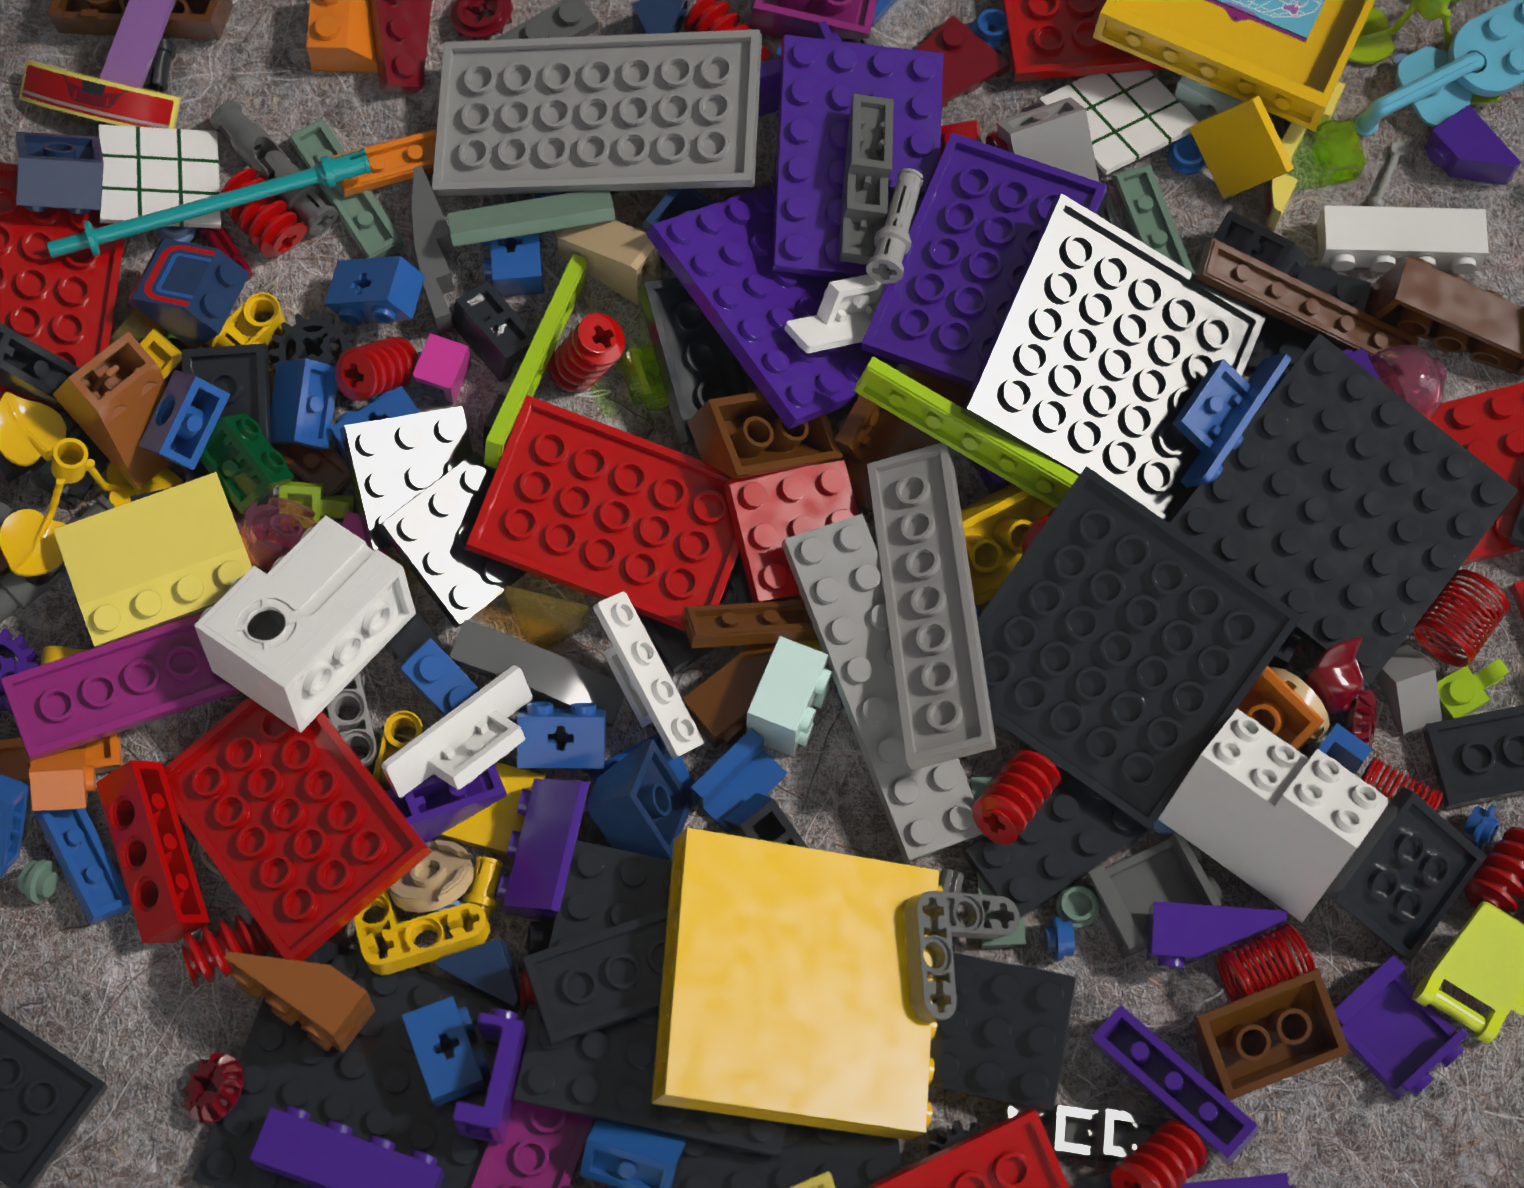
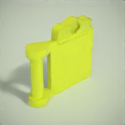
M1484 901L1480 903L1435 966L1416 986L1412 999L1422 1006H1427L1428 1004L1434 1006L1475 1031L1474 1037L1483 1043L1489 1044L1492 1042L1511 1010L1524 1016V924L1489 902ZM1445 979L1493 1009L1483 1017L1442 992L1439 988Z

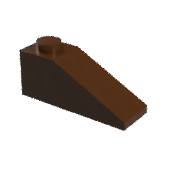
M776 643L751 644L682 699L697 729L714 749L724 742L727 745L734 743L746 732L745 725L747 724L748 709Z

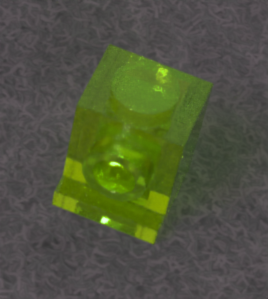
M1329 120L1318 125L1316 129L1318 137L1316 142L1312 144V154L1315 164L1322 167V172L1318 179L1320 188L1358 181L1366 160L1353 120L1344 122Z
M653 345L629 349L616 363L618 370L623 372L633 406L645 404L648 411L667 406L669 403Z

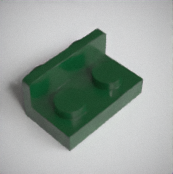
M246 413L221 417L216 423L199 459L210 474L217 472L224 493L240 514L251 512L276 486L287 484L294 478V475L287 467L285 458L273 449L263 436L259 424Z

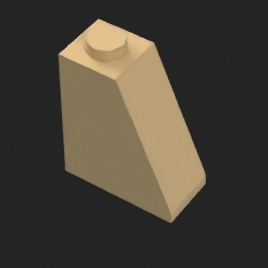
M614 220L560 229L556 232L559 256L568 262L573 254L585 257L586 261H588L587 274L636 305H639L641 302L637 286L643 282L658 280L661 277V255L644 231Z

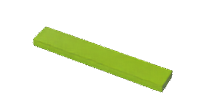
M573 254L487 436L485 465L494 468L498 467L526 395L533 397L584 288L588 263L585 257Z
M874 356L853 389L859 395L1054 508L1058 506L1078 477V475L1051 459L992 431L961 413L962 408Z

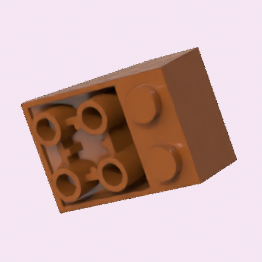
M128 331L68 377L53 393V396L136 491L172 463L138 446L164 394L167 383L156 362Z
M228 952L225 956L232 969L229 975L237 982L235 985L254 1000H257L260 995L266 998L265 1001L272 1007L271 1011L291 1026L296 1020L302 1024L301 1027L308 1033L306 1036L327 1052L333 1046L341 1053H344L375 1012L367 991L331 965Z

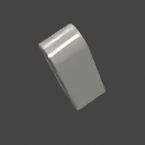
M359 672L327 705L330 721L352 749L358 746L370 749L369 754L361 761L373 774L379 749ZM347 707L360 709L359 715L355 719L345 721L339 718L340 712Z

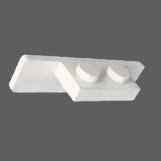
M868 274L829 282L817 315L787 321L784 330L806 353L860 343L863 341L887 284L872 279Z
M621 592L595 604L593 609L613 645L602 653L641 727L644 728L654 723L670 756L674 759L702 745L704 740L628 595L625 592Z
M516 665L511 666L382 763V768L393 793L401 798L432 774H435L459 791L526 740L521 727L508 719L509 716L532 699V694L522 669Z

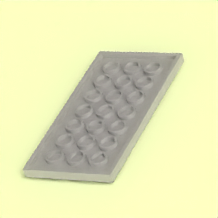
M760 30L444 42L432 191L436 196L754 187L762 46Z

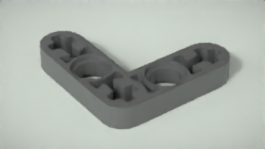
M927 891L912 896L907 901L904 918L912 1009L916 1017L922 1022L933 1023L948 1019L954 1014L957 997L952 937L998 939L1013 934L1017 930L1020 920L1019 912L1014 902L1003 896ZM958 904L965 907L968 912L969 922L967 927L963 926L957 919L956 908ZM923 907L924 910L930 911L931 918L929 915L923 913ZM994 912V915L1000 916L1001 921L997 919L985 920V915ZM924 932H925V934H928V933H931V932H932L933 935H932V936L925 937V936H924ZM926 945L930 946L936 953L937 964L935 968L927 965L924 959ZM936 976L937 982L936 980L928 982V978ZM930 996L933 999H937L938 1007L930 1002Z

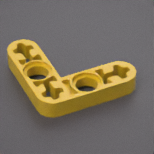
M386 890L353 918L362 955L369 969L379 975L399 972L481 945L490 933V924L484 910L473 903L460 904L398 924L389 890ZM376 906L385 909V915L380 921L372 924L363 921V915L368 909ZM472 919L474 930L465 932L464 921ZM443 926H449L451 939H447ZM431 930L438 934L434 944L429 947L421 948L415 945L416 937L423 931ZM383 936L389 949L387 951L388 957L384 959L379 958L380 951L375 937Z

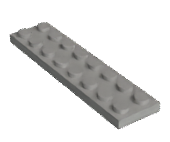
M941 442L869 463L867 468L906 762L912 770L996 749L952 449Z
M863 514L785 538L781 545L822 651L828 654L827 664L830 671H832V677L904 863L984 835L973 819L972 808L975 799L959 758L912 770L906 762L880 558Z

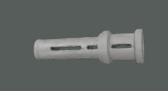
M904 168L898 172V179L889 205L885 225L875 234V253L867 262L866 271L868 275L880 283L894 284L902 279L904 273L902 261L904 255L911 248L912 241L908 231L919 191L923 184V175L911 168Z

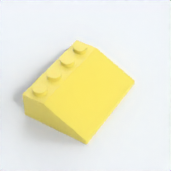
M217 472L53 529L94 647L204 612L207 608L214 606L229 591L230 586L237 578L243 577L252 568Z

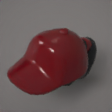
M1360 636L1331 646L1320 657L1316 667L1307 669L1304 676L1300 677L1322 701L1328 714L1349 710L1350 704L1363 688V675L1356 658L1363 639Z

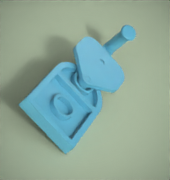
M1511 0L1467 22L1453 37L1448 52L1427 46L1404 57L1396 69V77L1401 87L1373 101L1356 118L1355 130L1362 136H1370L1376 132L1378 123L1383 117L1409 104L1413 106L1422 122L1428 126L1437 127L1458 111L1470 105L1472 93L1485 97H1495L1523 85L1524 0Z

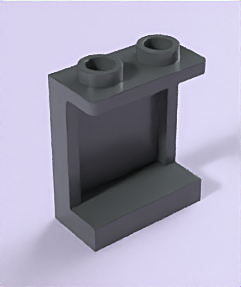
M1173 832L1169 839L1108 868H1105L1103 864L1089 871L1083 881L1084 886L1092 890L1097 896L1099 914L1123 959L1147 948L1148 911L1154 901L1222 906L1220 902L1222 899L1220 887L1212 876L1207 877L1199 863L1202 860L1199 849L1176 832Z

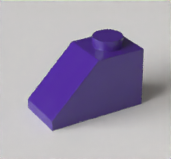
M1467 105L1432 129L1424 146L1430 161L1436 167L1442 168L1452 178L1506 185L1512 181L1521 164V161L1470 105Z

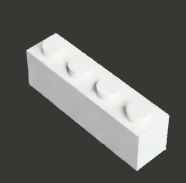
M1324 205L1317 221L1319 267H1331L1336 271H1348L1353 268H1371L1376 272H1388L1409 256L1411 258L1423 259L1431 267L1438 270H1452L1456 274H1468L1479 271L1489 253L1486 209Z

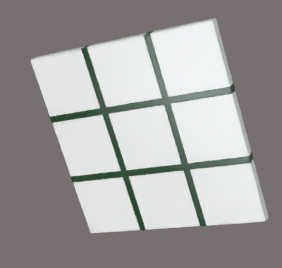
M1149 70L1088 75L1039 98V103L1045 106L1071 97L1086 109L1095 162L1105 175L1191 134L1189 127L1198 122Z
M99 125V138L104 161L100 223H118L220 194L217 131ZM218 211L168 226L221 228V213Z

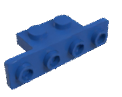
M1287 353L1264 358L1248 382L1225 359L1215 361L1172 423L1201 451L1181 480V483L1186 488L1202 484L1208 485L1221 474L1223 470L1221 464L1231 449L1235 450L1244 439L1242 433L1261 408L1270 391L1275 389L1286 375L1284 370L1292 360Z

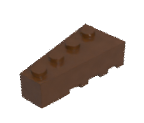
M52 0L47 15L58 33L115 36L129 0ZM176 0L162 38L220 40L233 7L232 1Z
M1409 256L1371 285L1365 313L1412 336L1433 341V349L1447 354L1449 352L1459 353L1466 351L1470 353V361L1519 376L1524 375V306H1519L1503 299L1495 291L1483 290L1469 284L1459 275L1447 274L1431 267L1423 259L1411 258Z

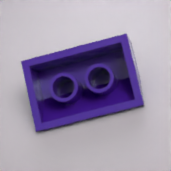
M534 778L530 790L522 788L516 814L524 815L520 832L512 830L506 856L514 858L510 874L502 872L496 898L504 900L501 912L539 921L541 918L555 920L556 915L560 911L590 783L574 780Z

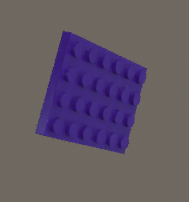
M784 35L781 42L771 271L843 279L868 274L866 271L867 265L839 261L843 176L851 98L853 94L894 99L892 171L888 178V211L898 179V172L904 168H911L923 175V184L919 191L909 228L910 231L940 161L943 53Z
M951 133L908 233L912 242L910 251L904 255L902 261L904 267L903 277L899 282L886 285L863 338L862 350L971 388L1054 198L1062 193L1097 214L1106 194L1107 185Z
M769 186L653 224L646 234L788 429L856 402L858 393L853 391L873 356L892 368H897L898 362L862 350V342L806 353L784 330L787 321L817 315L829 282L836 281V278L771 271L775 194Z

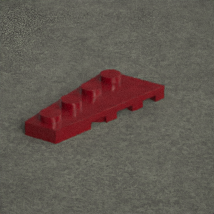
M368 0L380 91L418 93L424 85L432 0Z
M954 15L915 49L943 53L942 108L948 106L950 100L966 92L968 95L977 90L988 79L994 76L998 78L1009 72L1011 65L1010 62Z

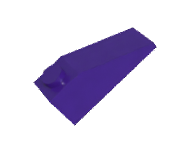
M494 764L459 791L436 775L430 776L401 798L395 795L392 789L385 791L425 843L506 797L505 788Z
M1154 901L1148 911L1146 960L1158 961V968L1184 969V963H1193L1274 929L1277 926L1279 927L1287 920V911Z

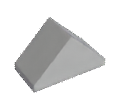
M1410 645L1398 648L1376 678L1401 736L1422 730L1428 723L1442 721L1435 669Z

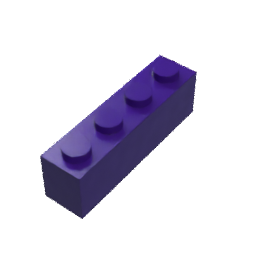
M1122 1005L1112 1013L1091 1037L1093 1046L1173 1118L1189 1126L1202 1140L1203 1144L1228 1167L1258 1134V1125Z
M285 1105L283 1111L270 1108L250 1157V1160L256 1167L315 1188H440L445 1176L442 1168L436 1166L438 1159L416 1150H412L410 1156L393 1151L395 1144L374 1135H370L368 1141L351 1136L353 1129L331 1120L327 1121L326 1126L309 1121L311 1114L289 1105Z

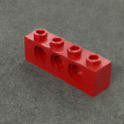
M131 760L97 781L96 785L102 808L106 816L142 944L175 943L184 938V932L189 931L191 934L210 923L162 762Z

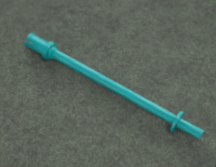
M364 148L330 159L328 155L320 157V161L316 163L315 167L97 229H94L92 223L87 220L83 222L85 232L47 242L51 258L86 248H91L93 256L96 257L100 255L99 245L317 183L333 188L337 186L336 182L364 174H371L372 172Z

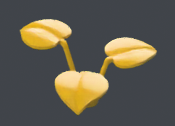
M5 392L0 401L1 454L10 462L25 467L36 463L41 456L46 461L52 460L51 472L56 478L55 488L45 517L36 510L22 509L10 514L1 526L0 549L11 572L18 576L31 577L46 574L64 562L53 529L67 524L54 521L53 518L65 483L72 484L80 481L86 471L90 473L102 491L110 492L109 501L115 507L131 502L130 496L183 484L181 478L165 468L136 491L112 463L107 467V483L95 468V461L88 459V450L85 444L75 438H66V425L59 413L47 405L23 399L9 392Z

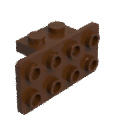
M901 363L896 368L899 372L961 408L971 389ZM859 394L849 415L840 422L837 429V437L835 438L836 443L847 456L845 464L856 506L873 513L867 464L941 443Z

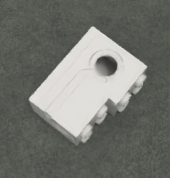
M325 515L314 527H310L305 531L301 540L285 556H281L275 561L267 574L253 566L243 577L237 578L230 586L229 591L214 606L207 608L202 613L194 627L212 672L301 733L416 614L403 566L379 550H372L366 545L364 540Z
M1236 709L1201 753L1158 820L1303 923L1391 800L1319 749L1308 759L1292 745L1284 742L1260 725L1255 719Z

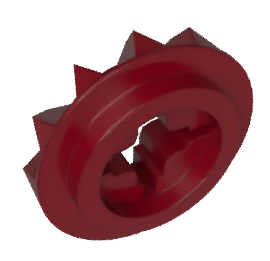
M456 0L451 10V21L459 36L465 35L470 41H475L481 37L489 40V36L494 33L503 35L504 26L512 23L514 7L511 0ZM485 10H489L491 16H484L478 22L476 15H483Z
M1361 690L1358 697L1350 705L1347 731L1372 748L1376 729L1377 702L1373 691Z
M213 1052L209 1059H200L198 1070L189 1073L191 1077L190 1084L182 1090L187 1096L183 1107L190 1112V1118L201 1123H213L226 1116L236 1104L242 1091L244 1075L240 1062L229 1054L224 1055ZM211 1081L215 1084L214 1087L218 1089L217 1092H210L207 1089Z

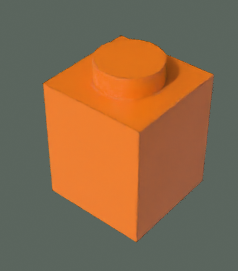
M86 749L66 750L30 762L29 779L32 811L86 808L88 792L96 791L95 765H87Z

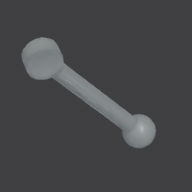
M1397 141L1391 145L1389 151L1391 158L1375 196L1371 197L1368 201V206H1384L1382 198L1398 160L1403 158L1407 151V147L1403 142Z

